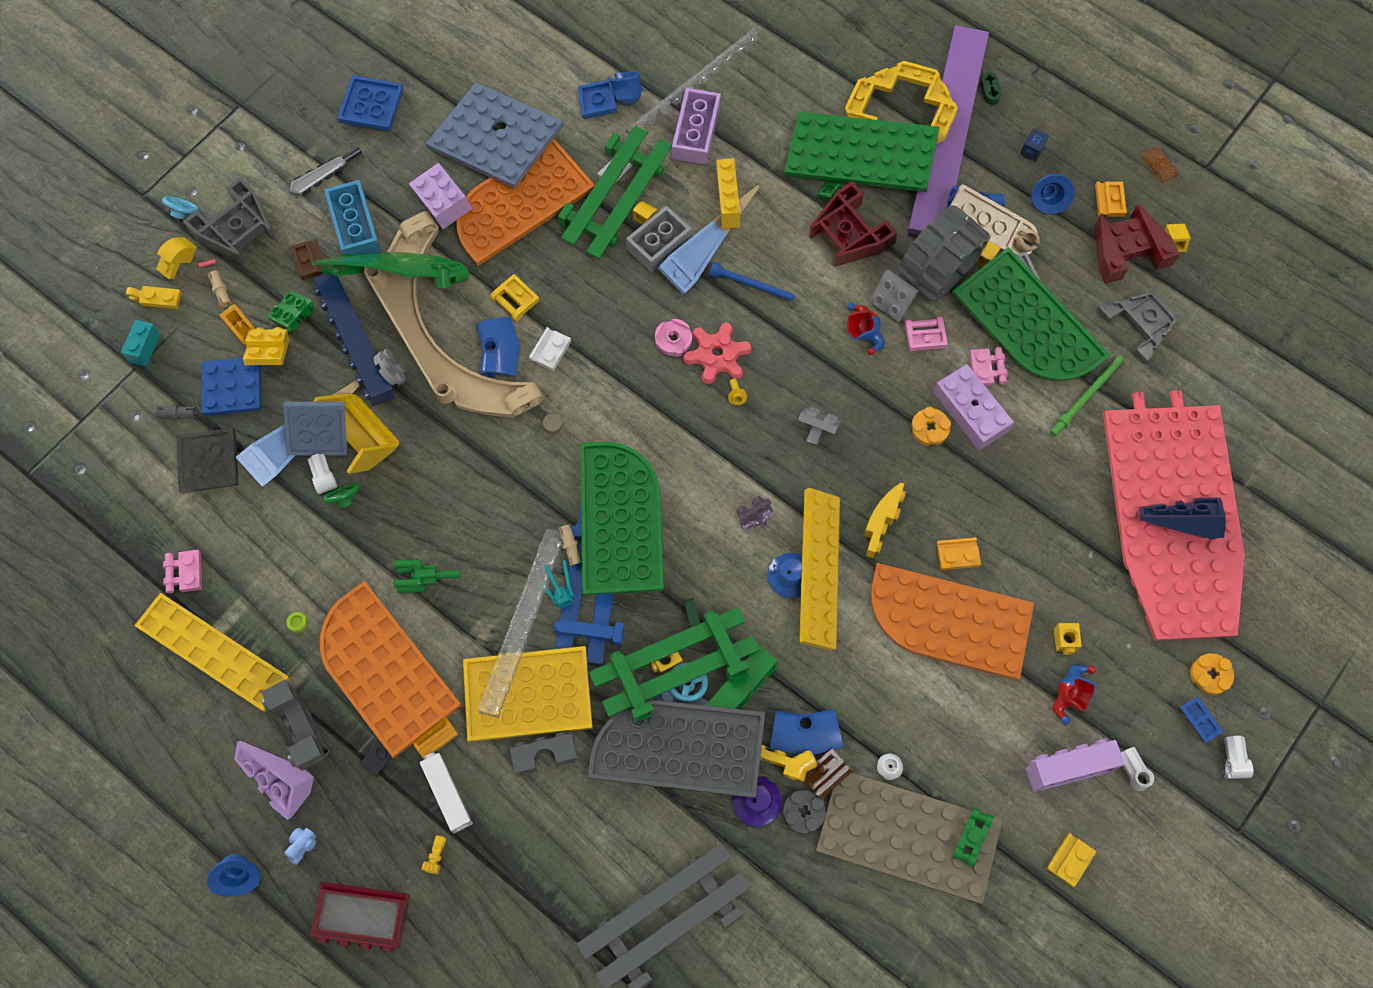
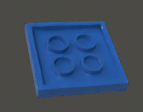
M352 75L337 118L338 122L390 131L404 89L403 84Z
M243 358L202 362L203 416L261 411V365H244Z

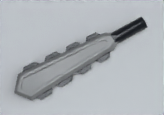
M357 147L344 156L331 158L328 160V163H322L315 170L311 169L305 175L294 178V181L291 182L290 193L296 195L307 194L311 191V188L322 184L324 179L328 180L332 177L333 173L340 172L348 161L362 154V151Z

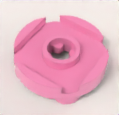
M671 319V321L666 323L665 321L662 322L655 331L656 347L666 355L682 356L692 344L690 327L679 319ZM676 334L677 340H670L669 336Z

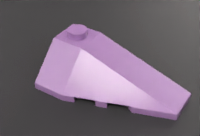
M237 742L235 761L249 778L253 777L259 785L257 789L261 793L265 792L271 799L269 804L287 820L290 819L310 795L314 776L306 770L301 771L297 767L293 768L290 762L245 742Z

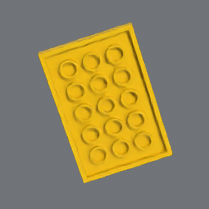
M586 646L463 659L468 742L593 729Z

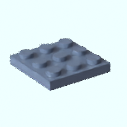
M345 402L283 403L287 455H347Z

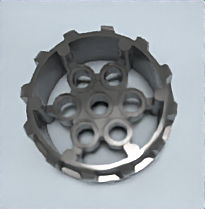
M951 205L939 213L912 243L898 267L900 276L929 300L937 302L949 293L971 269L985 250L991 236L958 206Z

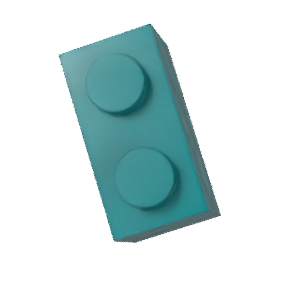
M135 320L121 354L129 363L147 367L161 334L152 323Z

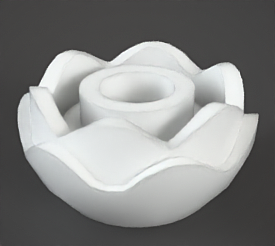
M885 754L878 759L877 771L886 780H893L902 774L903 763L897 755Z

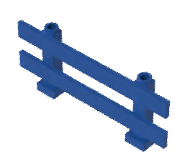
M580 506L578 523L576 526H572L571 529L575 541H578L579 545H577L582 560V517ZM582 563L570 566L569 569L572 591L575 596L572 598L573 602L570 605L563 607L561 619L559 621L555 620L553 632L558 633L556 649L572 648L574 636L590 638L587 663L603 665L606 641H612L614 647L622 648L625 627L624 623L616 622L615 627L609 626L614 594L597 595L593 624L577 622L583 590Z

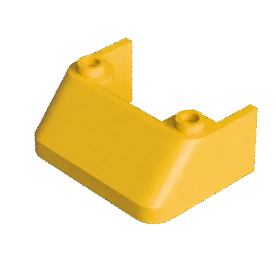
M340 394L320 396L314 399L313 402H345L347 441L358 453L347 469L348 474L371 470L398 447V439L357 395Z

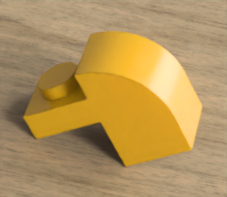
M185 237L169 239L157 252L161 258L156 270L168 279H174L180 263H191L197 246Z

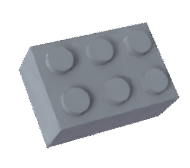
M665 206L626 238L627 251L653 273L668 255L692 237V228L670 208Z

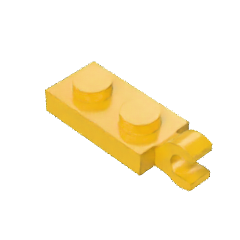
M143 286L142 291L132 287H127L126 295H130L129 300H138L141 306L178 309L182 294L178 289Z

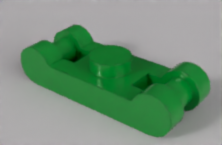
M974 807L952 858L956 860L961 859L966 862V865L973 867L994 820V816L990 814L985 815L980 812V809ZM976 820L983 823L981 828L974 825ZM965 846L972 849L970 854L963 851Z

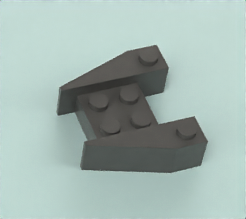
M240 177L227 187L228 193L234 201L232 205L210 222L197 210L187 217L183 223L188 232L200 244L238 263L244 264L245 262L238 251L263 232L272 240H275V237L253 189Z
M284 679L261 692L264 697L261 702L266 711L270 710L282 719L289 730L292 729L295 734L292 737L295 744L288 748L290 755L287 756L293 768L297 767L303 771L325 759L331 751L326 747L313 720L311 710L290 683Z

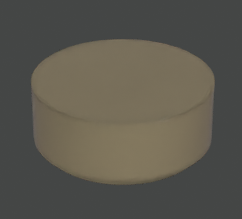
M548 414L543 419V427L550 434L558 433L562 429V420L557 414Z

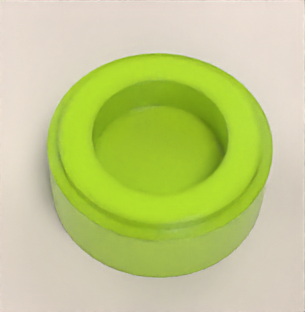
M294 612L288 616L286 624L293 633H301L308 627V619L303 613Z

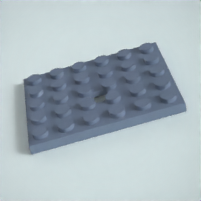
M475 82L426 142V146L434 152L515 189L564 124L560 119ZM497 123H504L506 125L505 129L493 130V126Z

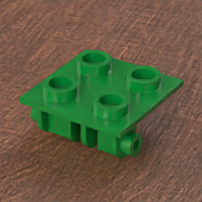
M291 290L266 317L284 326V329H287V332L290 333L295 331L299 326L298 323H302L299 316L305 320L314 311L313 308L315 306L312 300Z

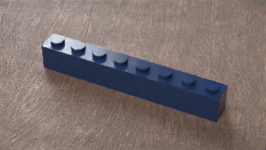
M323 274L314 277L315 285L312 286L316 297L320 296L321 298L319 302L322 310H326L328 313L326 317L330 326L334 325L335 327L333 331L336 339L342 342L340 346L343 354H348L350 358L348 359L351 370H355L357 373L355 378L358 385H362L364 388L362 392L366 401L370 400L372 406L394 399L392 386L380 374L379 370L381 367L379 363L377 365L374 363V356L376 354L338 276Z

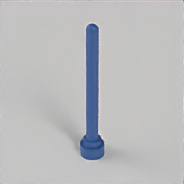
M713 262L709 276L714 278L723 276L790 301L795 298L792 293L725 270L717 262Z

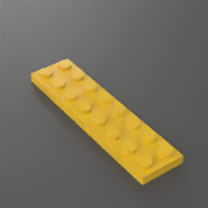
M807 488L804 494L799 643L832 651L836 650L840 497Z
M162 593L156 597L134 625L263 712H266V709L261 702L264 699L261 692L284 679L287 682L291 679Z

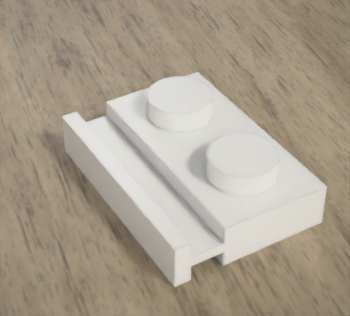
M547 327L530 354L529 360L554 371L570 345L571 338L557 331H552Z

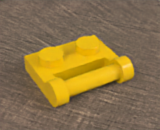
M515 274L496 288L490 295L494 302L497 301L511 314V318L515 322L519 321L523 314L540 301L539 297ZM506 293L520 307L516 310L502 297V294Z

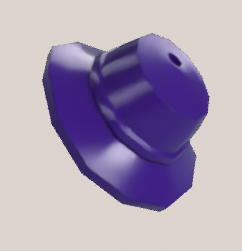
M758 777L756 798L733 796L732 805L737 817L747 825L762 827L772 822L781 811L782 796L777 785L766 777Z

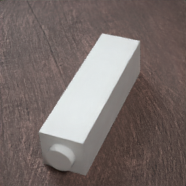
M433 752L426 755L424 760L420 762V765L450 831L455 834L472 825L473 822L441 754Z

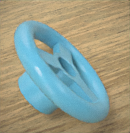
M173 196L162 198V203L171 208L170 215L175 218L185 219L186 214H193L195 211H199L195 204Z
M688 662L676 665L671 671L688 664ZM704 675L690 681L689 686L685 684L679 686L678 689L682 694L678 693L675 688L669 692L680 701H696L707 690V676ZM702 682L700 690L696 694L688 696V694L693 692L695 683Z

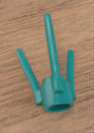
M563 561L567 589L565 587L559 588L549 566L545 564L544 568L555 588V595L543 582H540V585L552 599L555 606L558 605L559 608L570 605L575 595L572 591L567 561Z

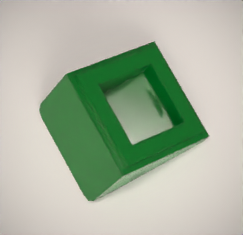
M827 182L818 193V197L829 203L842 186Z

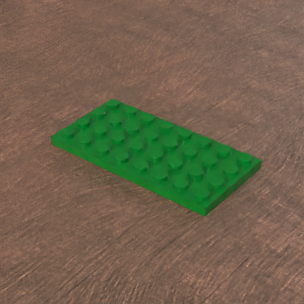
M799 112L784 173L785 176L843 183L853 181L855 184L927 192L940 127Z

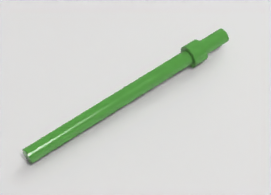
M1118 355L1072 408L1057 420L1058 423L1050 431L1052 436L1056 437L1063 428H1067L1072 422L1071 419L1124 361L1122 356Z

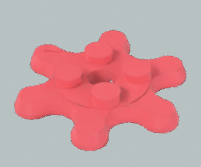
M723 323L716 334H708L700 327L692 331V338L697 341L698 348L694 351L686 352L683 356V361L687 365H702L704 372L701 378L706 384H712L719 372H727L733 379H739L743 376V369L737 364L736 360L739 356L750 354L752 346L747 341L734 342L731 340L733 327L729 323ZM715 348L720 349L723 353L719 356H716L712 352L713 350H715Z

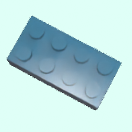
M360 180L324 189L342 254H372L381 252Z

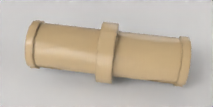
M211 271L207 276L212 284V292L216 295L221 308L229 307L232 302L227 294V286L223 284L219 271Z
M571 525L559 527L558 530L564 544L562 547L563 550H566L570 566L582 563L577 548L579 544L574 539Z

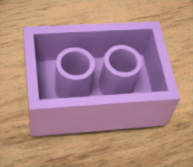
M439 163L409 183L417 197L442 229L473 209L466 196Z

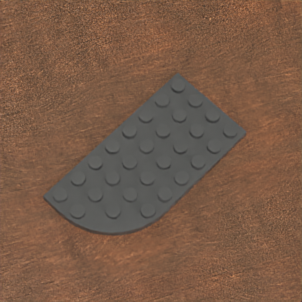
M645 701L646 704L651 702L654 708L653 716L634 723L631 717L632 707L615 714L603 726L592 748L588 771L589 779L756 798L766 714L765 712L667 701Z

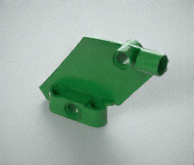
M380 252L348 254L312 261V265H321L322 272L330 276L354 275L364 272V268L367 267L396 273L405 277H434V285L437 289L452 287L451 284L467 282L469 279V271L462 263L417 253Z

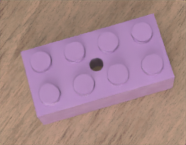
M686 88L672 145V159L707 165L720 110V93Z
M968 364L936 383L933 391L934 395L978 451L1008 433L1012 428L1013 420Z
M1108 738L1096 741V744L1090 745V747L1087 743L1076 746V749L1070 752L1068 749H1063L1055 752L1056 754L1048 757V754L1035 757V760L1030 761L1031 764L1026 767L1033 792L1110 773L1122 767L1125 763L1117 741H1108Z

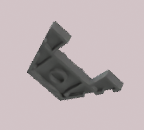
M1153 291L1133 296L1124 301H1114L1109 305L1103 304L1097 309L1107 322L1124 313L1143 334L1147 341L1136 347L1134 352L1144 363H1147L1178 319Z

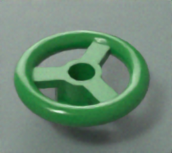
M350 483L338 487L327 493L323 497V502L326 504L337 502L339 508L347 507L354 503L352 495L360 490V485L358 483Z

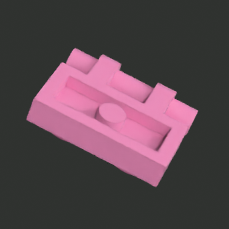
M1001 347L994 349L995 355H990L989 349H974L969 352L971 369L985 386H993L994 379H999L1001 385L1007 383L1006 377L1008 372L1004 365L1006 359ZM994 363L997 364L996 371H992V364Z
M199 550L178 552L179 560H173V553H166L165 561H163V568L165 569L163 585L166 586V593H174V586L179 585L181 592L202 590L201 552ZM179 568V577H174V569Z

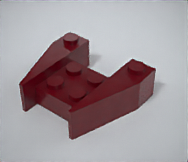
M853 181L836 192L810 226V239L822 233L838 252L834 255V267L880 254L896 244L897 232L887 220L871 230L855 211L856 208L862 205L863 193Z
M1140 204L1136 205L1129 220L1108 225L1104 215L1100 214L1095 224L1098 270L1105 284L1123 279L1129 269L1125 261L1149 255L1155 269L1158 270L1173 266L1180 255L1173 239Z

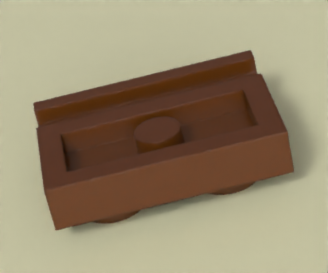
M316 238L311 242L306 241L290 246L302 280L320 275L322 272L321 265H312V261L323 259Z
M831 749L817 761L816 768L806 773L804 781L822 800L853 771Z

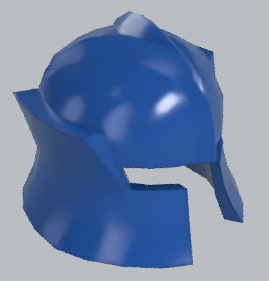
M640 72L615 73V79L607 77L614 90L615 98L625 106H631L636 103L641 97V92H644L640 84Z

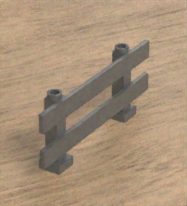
M719 844L700 858L696 856L691 859L685 869L610 921L607 918L597 925V930L576 944L585 959H588L606 945L610 946L617 957V960L595 974L603 988L611 987L626 975L632 981L628 984L630 988H644L652 982V979L647 972L644 974L639 969L640 965L717 911L722 916L720 923L725 930L743 917L738 907L733 909L729 903L751 888L742 873L740 872L720 887L710 874L713 870L731 859L722 844ZM699 881L708 896L628 951L619 936Z

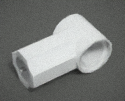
M312 455L308 462L314 477L312 481L318 495L336 489L337 484L332 472H330L325 455Z
M1242 736L1224 738L1227 754L1225 763L1227 777L1229 779L1252 778L1253 764L1247 757L1245 738Z
M1135 747L1121 753L1125 763L1123 767L1130 778L1131 787L1136 791H1144L1153 784V773L1146 768ZM1138 775L1145 778L1146 784L1139 782Z

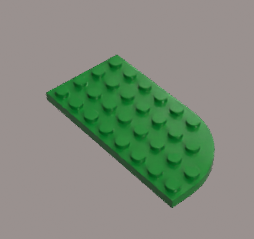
M1009 247L952 292L954 297L1012 360L1023 370L1038 378L1051 381L1077 379L1090 373L1110 356Z
M614 442L580 443L583 595L664 591L661 490L654 469L640 453L623 444Z

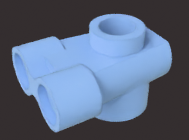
M297 828L289 838V843L292 845L288 847L284 854L295 865L300 862L306 851H311L315 846L316 836L308 828L305 830Z

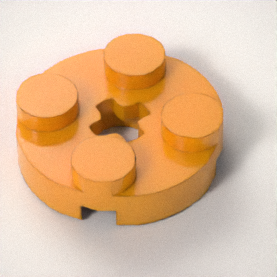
M927 407L919 411L911 423L913 437L925 446L943 443L949 435L951 426L948 417L933 407ZM927 424H933L935 430L930 429L929 431Z
M1209 653L1202 655L1191 666V680L1205 694H1221L1233 684L1234 671L1232 663L1229 659L1223 658L1218 654ZM1211 669L1217 674L1214 679H1211V675L1207 673Z

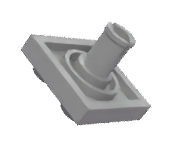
M887 270L869 302L900 322L918 290Z
M814 407L805 408L798 419L812 425L809 436L806 441L812 444H818L823 430L835 434L842 422L838 420L837 416L827 414L826 416Z

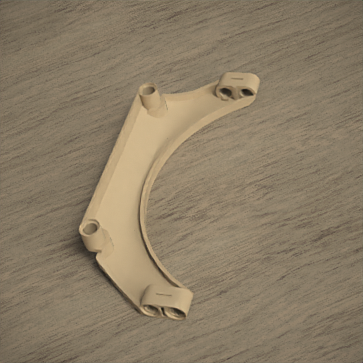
M421 212L402 222L387 252H407L426 255L439 230L430 212ZM364 268L368 283L373 288L440 403L447 404L454 401L459 409L485 415L512 418L537 406L544 400V396L535 382H508L485 377L468 370L446 355L429 335L422 321L418 305L419 277H405L384 270ZM448 390L445 394H440L441 391Z

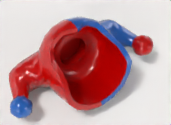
M849 303L847 305L848 310H855L856 312L851 313L848 317V333L854 340H869L874 346L867 349V354L874 355L876 351H879L885 345V340L879 332L881 327L880 318L864 305Z
M1072 664L1068 670L1067 677L1061 681L1058 689L1059 695L1052 706V711L1062 719L1064 725L1070 723V717L1064 713L1065 708L1071 707L1083 712L1089 706L1095 692V683L1083 678L1081 674L1085 672L1094 674L1096 672L1095 666L1090 665L1087 667Z

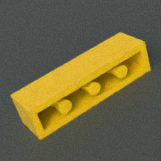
M734 158L716 160L722 229L740 227V207Z

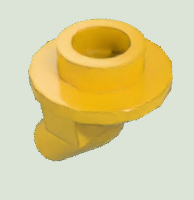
M732 379L729 381L732 388L728 395L729 402L733 405H742L747 400V393L744 389L739 388L737 379Z

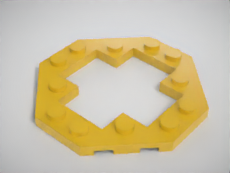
M902 61L891 69L885 68L874 73V76L864 77L857 81L845 107L847 117L878 120V117L864 114L874 89L891 93L897 79L929 88L924 97V102L939 106L931 126L940 127L937 144L945 141L958 112V107L953 102L950 92L945 83L942 82L940 74L936 69Z

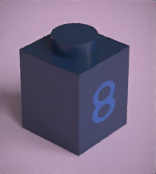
M1033 128L1020 154L1036 162L1046 146L1049 135Z

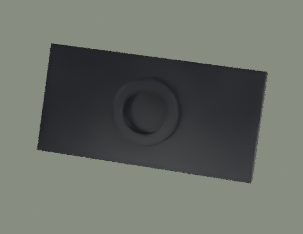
M378 739L359 765L378 777L392 756Z

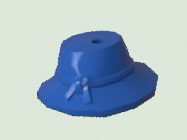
M1049 174L1035 184L1031 200L1034 207L1042 213L1057 214L1065 211L1071 205L1075 189L1071 180L1062 174Z
M785 553L774 559L768 570V582L773 591L787 598H797L801 595V555Z
M231 854L222 859L208 873L207 886L212 893L223 897L239 896L250 893L259 885L261 873L255 864L247 861L245 856Z

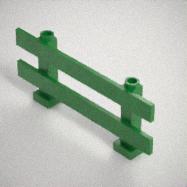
M635 125L624 143L620 141V135L613 133L605 145V155L609 158H612L613 155L615 156L578 213L574 211V205L567 202L558 215L559 225L565 228L569 224L561 239L574 246L583 232L595 238L586 253L597 259L601 258L608 246L615 247L619 240V237L616 236L617 231L653 176L660 177L665 167L661 164L671 150L672 144L659 139L649 156L637 150L648 134L647 131ZM631 163L640 168L604 225L601 226L591 220L627 164Z
M739 608L719 616L714 610L709 611L704 615L705 622L625 657L621 651H617L610 655L611 663L590 671L589 675L595 688L619 678L625 690L602 701L608 717L632 707L631 717L634 723H638L654 715V708L651 702L646 704L645 701L726 665L728 667L726 676L729 682L748 674L749 665L747 661L741 662L740 659L760 650L753 635L732 644L726 632L745 623ZM714 638L719 649L718 651L637 685L632 674L633 671L706 639Z

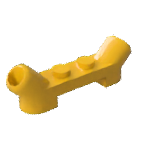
M762 745L760 760L785 768L783 774L786 778L804 782L806 773L817 766L816 759L809 750L789 758L782 751H767L766 747Z

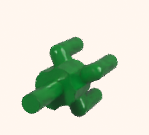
M420 559L394 560V569L397 568L398 574H411V579L393 581L394 588H397V593L424 592L426 586L437 585L438 579L461 578V570L437 571L436 565L423 566V562Z

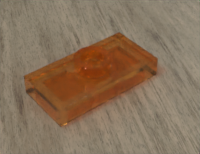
M1158 146L1143 153L1142 158L1161 183L1178 175L1179 172Z

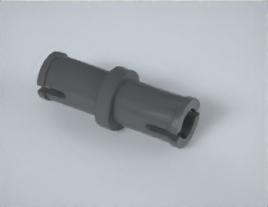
M174 405L173 407H156L159 409L156 410L157 418H173L174 420H180L181 418L196 419L198 415L196 406L181 407L180 405Z

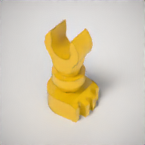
M436 835L432 854L429 853L428 856L430 860L429 862L424 861L422 871L435 875L439 874L441 866L437 863L441 860L440 855L446 842L445 837Z

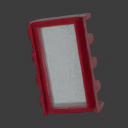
M320 882L318 902L309 936L316 937L315 942L328 944L329 939L338 940L337 945L350 947L352 942L359 943L358 948L372 949V945L381 946L380 951L393 952L394 948L400 949L410 895L401 892Z

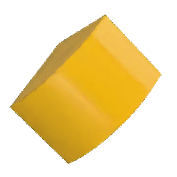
M641 201L633 209V220L643 225L660 210L645 201Z
M1167 224L1165 232L1173 239L1179 252H1186L1191 238L1185 224Z

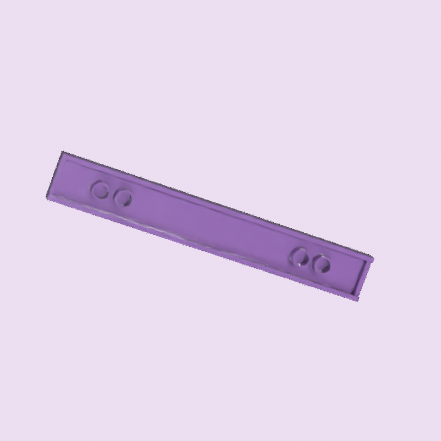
M957 25L954 27L942 82L945 83L953 102L956 103L958 112L945 141L938 143L936 146L927 192L917 191L907 235L919 236L926 226L947 208L949 193L957 183L989 32ZM936 106L934 117L938 111L939 106Z

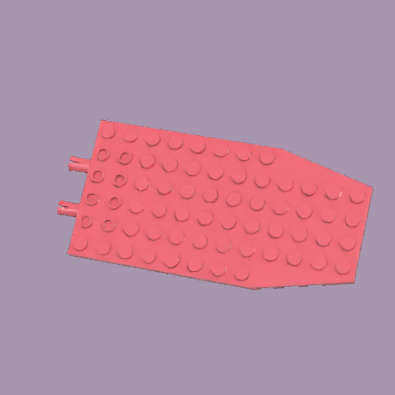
M1177 390L1169 392L1172 408L1148 409L1145 406L1144 392H1140V395L1139 392L1131 394L1134 409L1104 411L1103 419L1123 562L1131 576V583L1139 596V603L1145 611V618L1155 641L1235 637L1238 635L1245 554L1220 405L1186 407L1183 403L1182 390H1178V393ZM1221 497L1226 515L1225 536L1218 539L1201 538L1141 521L1139 507L1156 504L1171 506L1175 504V501L1182 500L1184 503L1193 502L1194 498Z

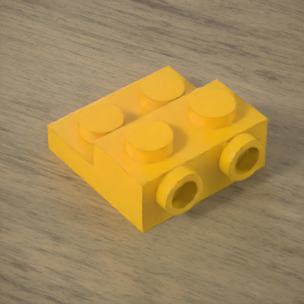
M258 327L254 330H249L245 340L247 348L243 357L244 365H283L290 342L287 329L276 327L271 330H265Z

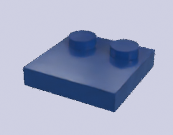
M608 80L578 86L583 119L617 112L614 90Z

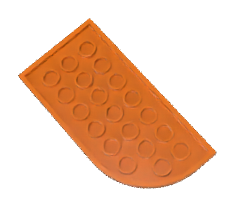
M553 139L515 189L497 180L488 178L466 196L473 209L457 219V232L460 242L469 257L477 266H480L559 214L567 202L573 205L591 193L595 185L558 142Z
M880 563L876 564L871 586V606L879 627L892 642L902 649L920 656L1016 681L1020 679L1033 613V602Z

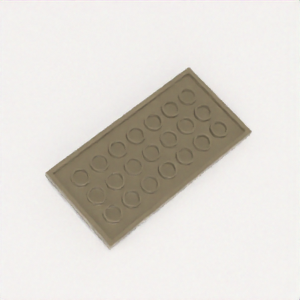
M851 773L832 790L815 852L982 905L1002 820L994 817L974 866L970 867L966 865L965 861L961 859L956 860L952 856L972 810ZM976 820L974 825L981 828L983 823ZM965 846L963 851L970 854L972 849Z

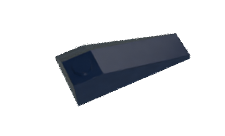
M1221 497L1194 498L1193 502L1184 503L1182 500L1175 501V504L1171 506L1156 504L1139 507L1141 521L1201 538L1218 539L1225 536L1226 515Z

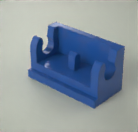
M1198 696L1180 707L1205 743L1224 732Z

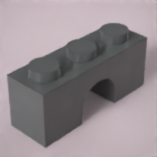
M561 732L550 739L540 737L535 739L534 743L520 742L515 744V747L510 748L514 771L517 776L537 772L536 760L539 755L546 752L555 756L558 766L578 762L572 733Z

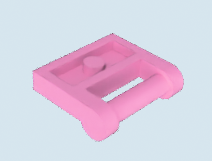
M943 317L919 321L904 320L909 351L947 348L948 343ZM935 326H936V328H937V329H927V330H916V331H913L914 328L935 327Z

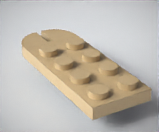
M960 185L951 205L958 206L985 229L991 236L990 242L1001 247L1000 250L1002 251L1009 247L1016 255L1025 251L1027 254H1030L1037 248L1035 245L1040 243V238L1036 227L1031 222L966 185ZM1024 240L1027 241L1028 243L1032 244L1033 246H1029V245L1025 244V243H1024Z

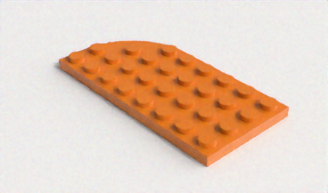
M365 581L333 605L325 618L320 634V653L323 664L390 755L395 758L462 705Z

